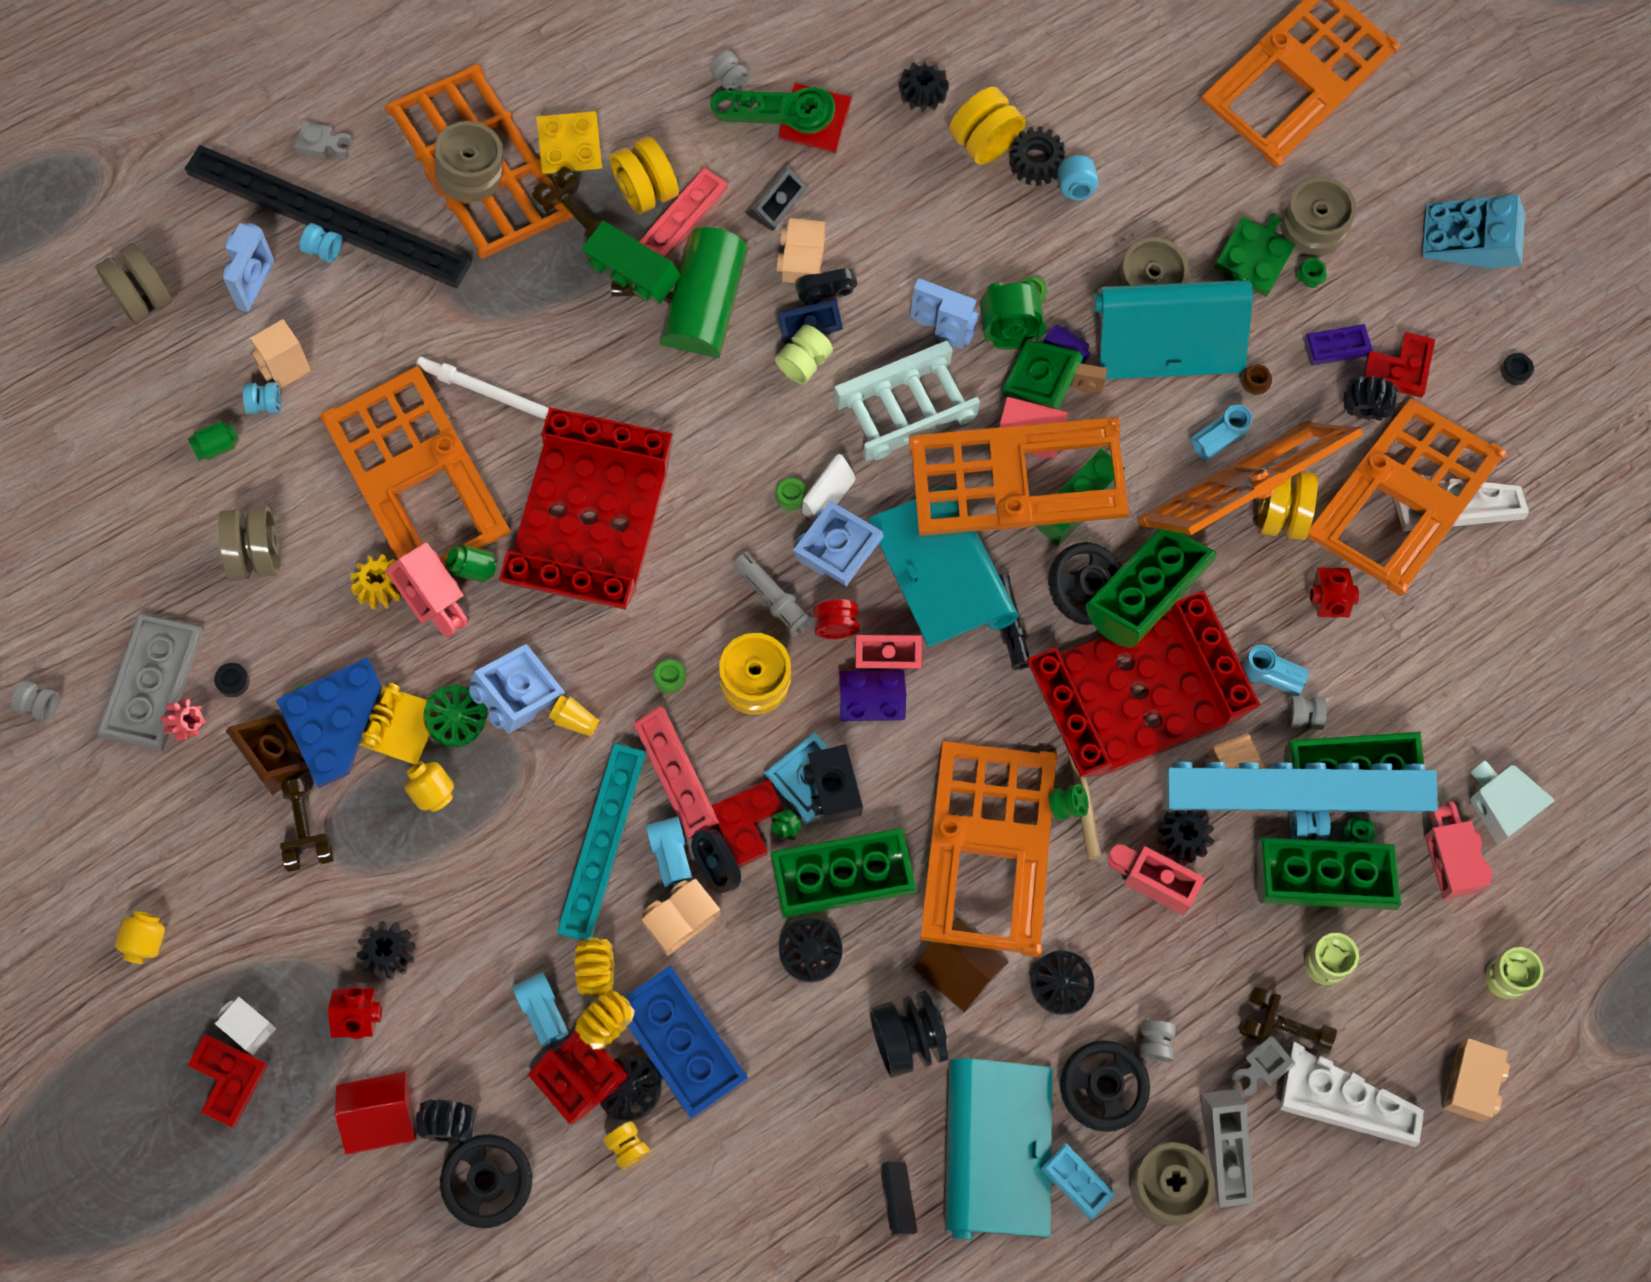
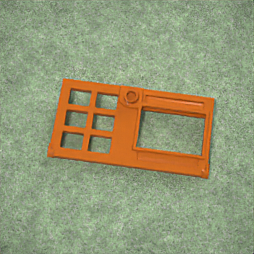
M1303 0L1200 98L1206 106L1264 155V159L1274 168H1277L1296 147L1392 54H1395L1401 48L1397 40L1391 35L1387 36L1346 0H1324L1337 11L1326 24L1320 22L1310 13L1322 0ZM1343 18L1359 30L1346 43L1331 31ZM1301 20L1316 31L1304 45L1288 33ZM1364 37H1367L1380 48L1368 61L1364 60L1352 49ZM1321 39H1325L1338 50L1325 63L1310 52ZM1343 57H1346L1359 69L1346 82L1331 70ZM1275 63L1311 95L1264 139L1229 109L1228 106Z
M419 366L406 371L336 409L333 407L320 414L319 417L322 423L326 425L397 559L423 544L397 495L443 470L447 473L480 533V536L466 542L464 545L482 549L511 533ZM415 385L424 404L404 414L394 395ZM387 399L397 418L377 428L367 409ZM360 414L369 433L350 443L340 423ZM427 414H431L440 433L420 443L410 423ZM403 428L413 447L392 457L383 437ZM375 442L385 462L365 472L355 453ZM448 553L439 557L440 562L445 568Z
M1410 398L1312 525L1307 537L1384 583L1390 591L1399 596H1404L1414 578L1507 453L1494 443L1489 444ZM1413 417L1432 427L1422 441L1403 432ZM1439 433L1458 442V445L1449 457L1429 447ZM1395 441L1414 450L1404 465L1385 455ZM1466 448L1485 458L1475 473L1456 463ZM1421 456L1441 466L1431 481L1412 471V468ZM1448 472L1468 482L1457 497L1438 486ZM1376 488L1423 515L1385 567L1337 540Z
M1110 417L909 436L911 455H913L919 536L993 529H1015L1038 525L1129 517L1119 439V418ZM990 445L991 459L963 462L962 446ZM1110 446L1115 489L1029 496L1025 453ZM953 447L954 463L926 465V449ZM992 471L994 486L965 488L964 473ZM956 474V490L928 491V476ZM995 498L996 514L968 516L966 500ZM958 501L959 517L931 519L930 503Z
M1305 420L1295 428L1155 509L1137 517V521L1142 528L1154 527L1192 535L1254 498L1265 499L1276 492L1275 488L1284 484L1285 480L1363 435L1360 427L1313 423V420ZM1311 437H1322L1269 469L1260 468Z
M947 741L942 742L920 940L1022 953V956H1041L1042 924L1052 816L1049 795L1051 790L1054 789L1055 768L1058 760L1056 753L1047 751L1035 753ZM955 758L978 762L976 783L952 780ZM986 762L1010 766L1008 787L984 784ZM1018 766L1041 769L1040 791L1016 788ZM951 792L974 794L972 817L948 813ZM983 796L1006 798L1004 821L981 818ZM1015 800L1038 802L1037 825L1013 822ZM960 852L1017 859L1010 937L952 930Z

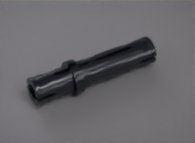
M1000 574L999 577L1018 613L1010 575ZM1018 613V618L1015 622L1002 628L1004 634H1002L1001 638L1003 644L1007 645L1011 668L1023 670L1029 668L1026 660L1030 656L1026 644V639L1028 638L1027 631L1022 628Z

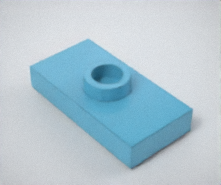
M1064 1143L1040 1168L1089 1220H1093L1116 1195L1067 1143Z

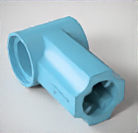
M1243 405L1230 406L1223 416L1191 437L1190 442L1194 451L1200 458L1208 461L1233 442L1243 440L1251 425L1252 414ZM1237 420L1242 424V427H1234L1229 421Z
M1257 645L1252 648L1241 662L1249 682H1264L1293 696L1301 694L1309 676L1308 669L1276 656L1273 649L1265 645ZM1253 659L1261 661L1264 669L1255 666Z
M674 817L645 825L652 853L656 854L664 888L675 887L683 880L692 881L684 850L685 840L679 818Z
M543 972L512 986L523 1013H527L542 1047L553 1044L569 1034L566 1024L553 1001L555 1000L554 994Z

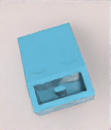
M1519 194L1426 204L1423 258L1485 268L1522 266L1525 212Z

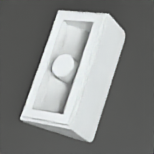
M841 454L834 457L802 501V514L811 520H814L818 511L825 509L830 501L838 504L855 482V474Z

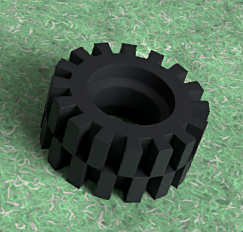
M1038 126L1037 132H1034L1033 127H1029L1027 134L1022 130L1019 132L1018 137L1015 136L1011 146L1009 166H1012L1011 172L1013 175L1018 172V180L1022 181L1025 177L1027 178L1026 184L1031 185V181L1034 180L1036 181V186H1041L1042 180L1045 181V184L1051 183V178L1055 180L1058 177L1057 169L1064 160L1065 146L1063 142L1059 143L1060 136L1058 134L1052 137L1053 131L1050 129L1044 133L1042 132L1043 127ZM1030 150L1043 151L1048 155V160L1042 163L1032 162L1026 157V152Z

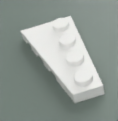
M1420 475L1425 479L1431 481V476ZM1450 478L1448 482L1441 481L1438 486L1457 497L1466 484L1461 479ZM1485 482L1453 526L1526 519L1529 510L1521 486ZM1394 499L1402 530L1412 531L1423 515Z
M1296 1042L1291 1044L1289 1056L1296 1065L1286 1072L1280 1110L1413 1147L1420 1143L1424 1110L1385 1089L1379 1090L1364 1082V1078L1355 1073L1350 1075L1333 1066L1334 1062L1322 1056L1316 1057L1305 1051V1047Z

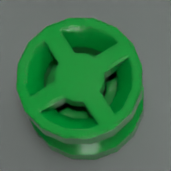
M1074 784L1066 790L1058 787L1050 792L1049 805L1056 820H1067L1071 815L1079 818L1086 816L1088 813V796L1082 785Z

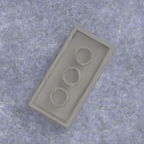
M138 614L96 733L100 738L163 752L169 734L164 733L165 727L160 717L164 716L168 710L166 707L167 703H178L181 700L204 632L203 628L147 614Z

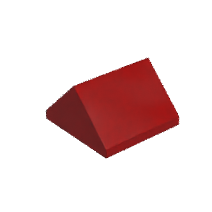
M406 1071L336 1085L335 1118L346 1155L416 1141Z

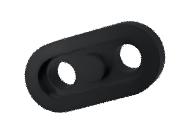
M841 268L807 276L798 281L795 288L801 301L814 304L827 297L847 296L853 292L858 282L853 269Z
M715 829L697 832L691 843L692 853L710 887L717 893H726L737 889L741 882V871L721 833Z

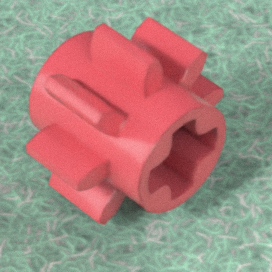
M181 699L178 703H167L166 707L168 710L164 716L160 717L165 727L164 733H175L176 741L187 740L188 736H199L198 729L205 723L200 712L202 707L190 706V699Z

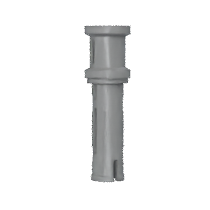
M745 552L744 555L741 554L734 561L733 567L768 603L773 617H779L790 629L789 634L792 637L799 636L812 624L814 617L809 613L806 614L797 605L793 594L785 593L748 552Z

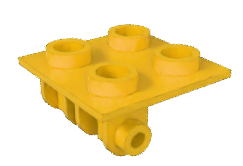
M596 111L536 116L542 175L555 174L563 166L568 167L572 172L602 169Z
M387 683V686L381 685L380 698L376 701L372 714L369 716L371 721L367 731L361 734L363 741L359 746L414 765L419 762L430 736L423 720V712L428 700L399 691L400 687L393 683ZM431 711L429 714V716L432 718L437 717L439 715L438 713Z

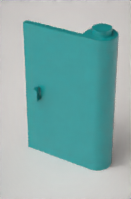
M1249 280L1100 287L1099 292L1093 295L1094 312H1099L1101 318L1099 367L1107 368L1106 379L1243 373L1247 363L1253 303L1251 282Z
M941 485L933 489L932 492L956 490V488ZM916 499L868 518L869 524L878 528L883 533L884 537L879 545L928 648L985 624L988 625L990 630H999L1016 621L1018 613L977 531L919 536ZM958 501L930 503L931 519L959 517Z
M968 1058L949 1060L945 1232L952 1233V1239L973 1240V1234L982 1232L1050 1237L1051 1180L1040 1168L1051 1157L1052 1067Z

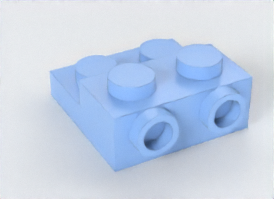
M239 223L235 232H232L226 241V250L232 262L226 265L223 279L236 308L249 312L275 261L263 231L254 224Z
M918 278L913 291L910 318L915 319L917 323L923 326L936 327L934 339L939 340L940 343L947 340L951 347L963 349L965 344L970 346L976 332L975 325L979 313L975 312L977 300Z
M830 501L825 509L819 510L815 515L809 530L798 537L793 551L798 562L822 576L827 574L847 586L884 536L878 528Z
M527 644L474 671L469 684V692L472 699L477 704L484 703L490 711L489 718L491 723L497 729L503 727L507 734L533 721L538 712L556 703L559 697L565 694V691Z

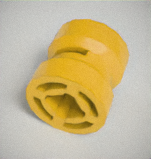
M633 1121L618 1127L603 1139L608 1150L614 1151L616 1155L615 1162L621 1171L638 1163L650 1153L646 1143L640 1141L637 1137L638 1130Z

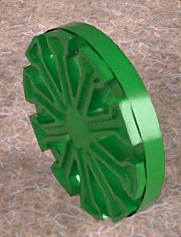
M457 685L440 688L428 699L423 712L425 728L429 735L442 745L449 747L468 745L477 739L485 726L486 709L484 704L476 703V707L465 709L471 701H474L468 688ZM445 693H452V703L449 701ZM459 693L466 695L461 704H459ZM439 699L444 707L435 704L434 700ZM431 711L441 714L433 718L429 716ZM479 714L480 720L474 719L469 716ZM442 723L443 726L440 730L435 731L432 728L433 725ZM466 724L476 727V732H471ZM448 729L451 730V738L449 740L444 738V734ZM458 730H461L465 739L460 740L458 738Z

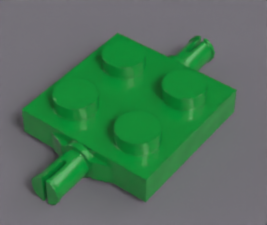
M1270 214L1265 226H1260L1242 216L1213 268L1226 274L1231 281L1249 280L1252 290L1267 297L1295 245L1275 233L1282 220L1279 215L1272 224L1277 214Z

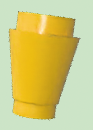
M563 695L559 697L548 717L555 721L554 725L589 737L592 736L600 722L599 719L595 718L594 715L571 696L566 698Z

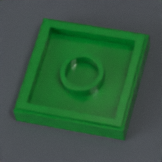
M1026 339L1001 393L1006 398L1010 397L1058 410L1083 356L1078 351Z

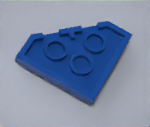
M368 657L276 699L318 789L350 774L354 764V757L360 743L363 741L361 734L367 731L371 721L369 716L372 714L376 701L380 698L382 686Z

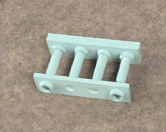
M947 340L834 387V402L838 410L846 407L852 408L869 441L864 444L863 449L865 462L872 459L881 460L887 457L891 451L908 445L909 436L934 434L958 423L960 425L967 424L978 415L980 405L978 397L965 402L947 369L951 363L953 351ZM931 372L937 374L953 405L952 408L939 413L936 412L919 380L921 376ZM901 384L908 385L925 419L909 425L891 390ZM875 395L882 399L897 428L896 431L882 437L863 404L865 399Z

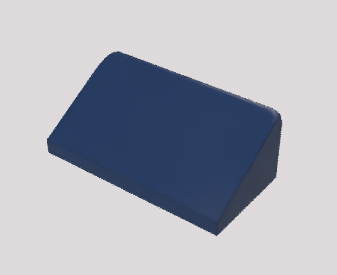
M829 299L775 312L783 343L792 342L791 338L803 325L812 326L822 334L843 330L837 299Z

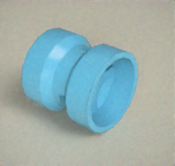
M310 223L305 228L300 239L301 252L308 255L317 254L320 260L327 263H332L337 258L342 246V236L333 231L326 233L321 226Z
M267 382L264 386H258L256 383H245L243 387V404L246 414H258L259 411H267L269 414L280 413L281 392L278 382Z
M1290 811L1289 827L1292 839L1305 840L1307 836H1314L1316 839L1329 838V812Z

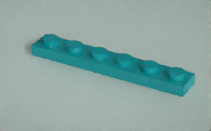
M615 743L613 745L557 930L558 936L577 941L593 938L646 759V751Z

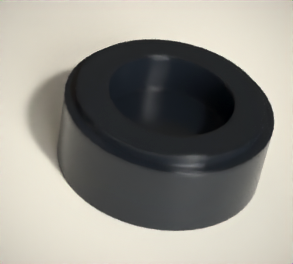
M1513 353L1506 357L1501 365L1500 372L1506 382L1512 385H1522L1532 376L1534 364L1528 356L1522 353Z
M227 663L221 666L215 673L214 683L222 695L233 698L245 693L249 687L250 678L241 665Z

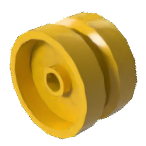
M989 87L981 90L962 105L954 115L948 132L960 146H966L965 151L977 165H985L1003 155L1012 146L1015 136L1018 137L1019 132L1024 130L1026 119L1015 106H1009V100L998 87Z
M647 135L635 141L632 151L623 147L609 155V163L617 185L630 207L638 215L654 209L656 199L666 203L679 195V187L673 169L665 153L651 136Z
M1302 470L1295 474L1292 479L1291 477L1288 478L1284 484L1275 488L1276 492L1273 495L1259 500L1257 516L1258 534L1277 536L1283 528L1286 538L1306 540L1312 525L1317 500L1318 477L1316 472Z
M747 633L733 639L724 648L719 660L720 690L726 702L736 711L748 715H764L777 709L786 699L791 686V662L785 647L774 637L762 633Z

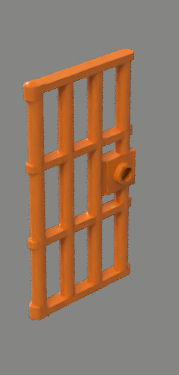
M475 64L463 71L392 101L384 109L388 115L393 116L416 152L414 156L417 161L423 163L424 174L439 197L444 196L447 201L445 205L448 210H453L476 246L478 257L485 259L559 223L570 220L574 216L562 203H559L555 206L558 212L542 219L518 180L533 174L539 184L541 182L545 183L553 194L558 189L548 174L542 175L541 159H537L512 121V114L504 109L485 80V73L480 65ZM469 80H472L495 115L481 122V124L492 130L502 126L526 162V165L511 171L503 160L502 179L498 189L507 186L531 224L515 231L491 195L481 201L504 237L489 244L464 207V205L470 202L451 198L436 183L435 160L433 158L435 143L426 147L403 111L419 103L437 133L440 134L447 125L430 98L446 92L464 121L479 123L456 87Z

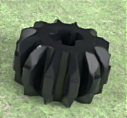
M925 60L921 66L913 62L910 70L904 69L901 81L899 82L898 90L902 93V102H910L909 107L911 110L921 107L920 109L924 113L926 107H929L935 111L938 104H944L947 92L949 91L945 70L938 71L937 63L930 67L927 66Z
M1371 375V377L1359 376L1358 379H1351L1346 386V391H1344V408L1347 410V414L1356 416L1357 419L1363 418L1368 421L1376 419L1381 421L1383 418H1389L1392 416V412L1395 411V406L1398 402L1397 388L1394 387L1393 382L1385 381L1384 377L1376 378Z
M1175 810V815L1167 812L1163 817L1165 823H1160L1157 827V830L1163 834L1157 839L1158 844L1168 845L1163 852L1164 855L1168 856L1172 852L1176 853V863H1180L1184 855L1189 863L1196 861V855L1204 858L1208 853L1206 847H1211L1214 843V839L1208 836L1214 831L1213 826L1203 825L1207 819V814H1202L1197 818L1195 816L1196 810H1189L1187 814L1184 810ZM1182 830L1188 831L1187 836L1190 838L1189 840L1183 839Z
M384 921L379 922L378 932H375L372 927H367L366 931L370 938H359L358 943L365 948L356 953L358 959L365 960L361 967L365 972L372 970V976L375 979H379L385 971L387 979L393 980L395 969L402 975L407 972L406 968L402 965L403 962L414 963L415 958L408 952L415 950L416 944L408 941L411 937L408 929L400 932L401 926L397 922H394L389 930ZM386 944L392 951L387 957L381 950Z
M429 1099L420 1103L419 1112L416 1113L415 1132L421 1138L429 1139L430 1141L450 1144L466 1143L472 1140L473 1132H475L476 1111L470 1105L463 1104L462 1102Z

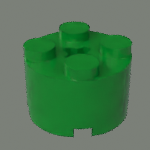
M1024 281L1022 283L1009 284L995 282L987 287V292L979 303L984 339L987 342L989 340L994 342V347L999 349L1012 350L1023 348L1026 339L1030 340L1036 337L1039 340L1044 335L1046 327L1041 296L1034 282Z

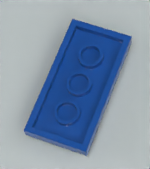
M671 965L625 996L630 1002V1006L635 1010L632 1022L627 1027L690 1120L748 1081L747 1075Z

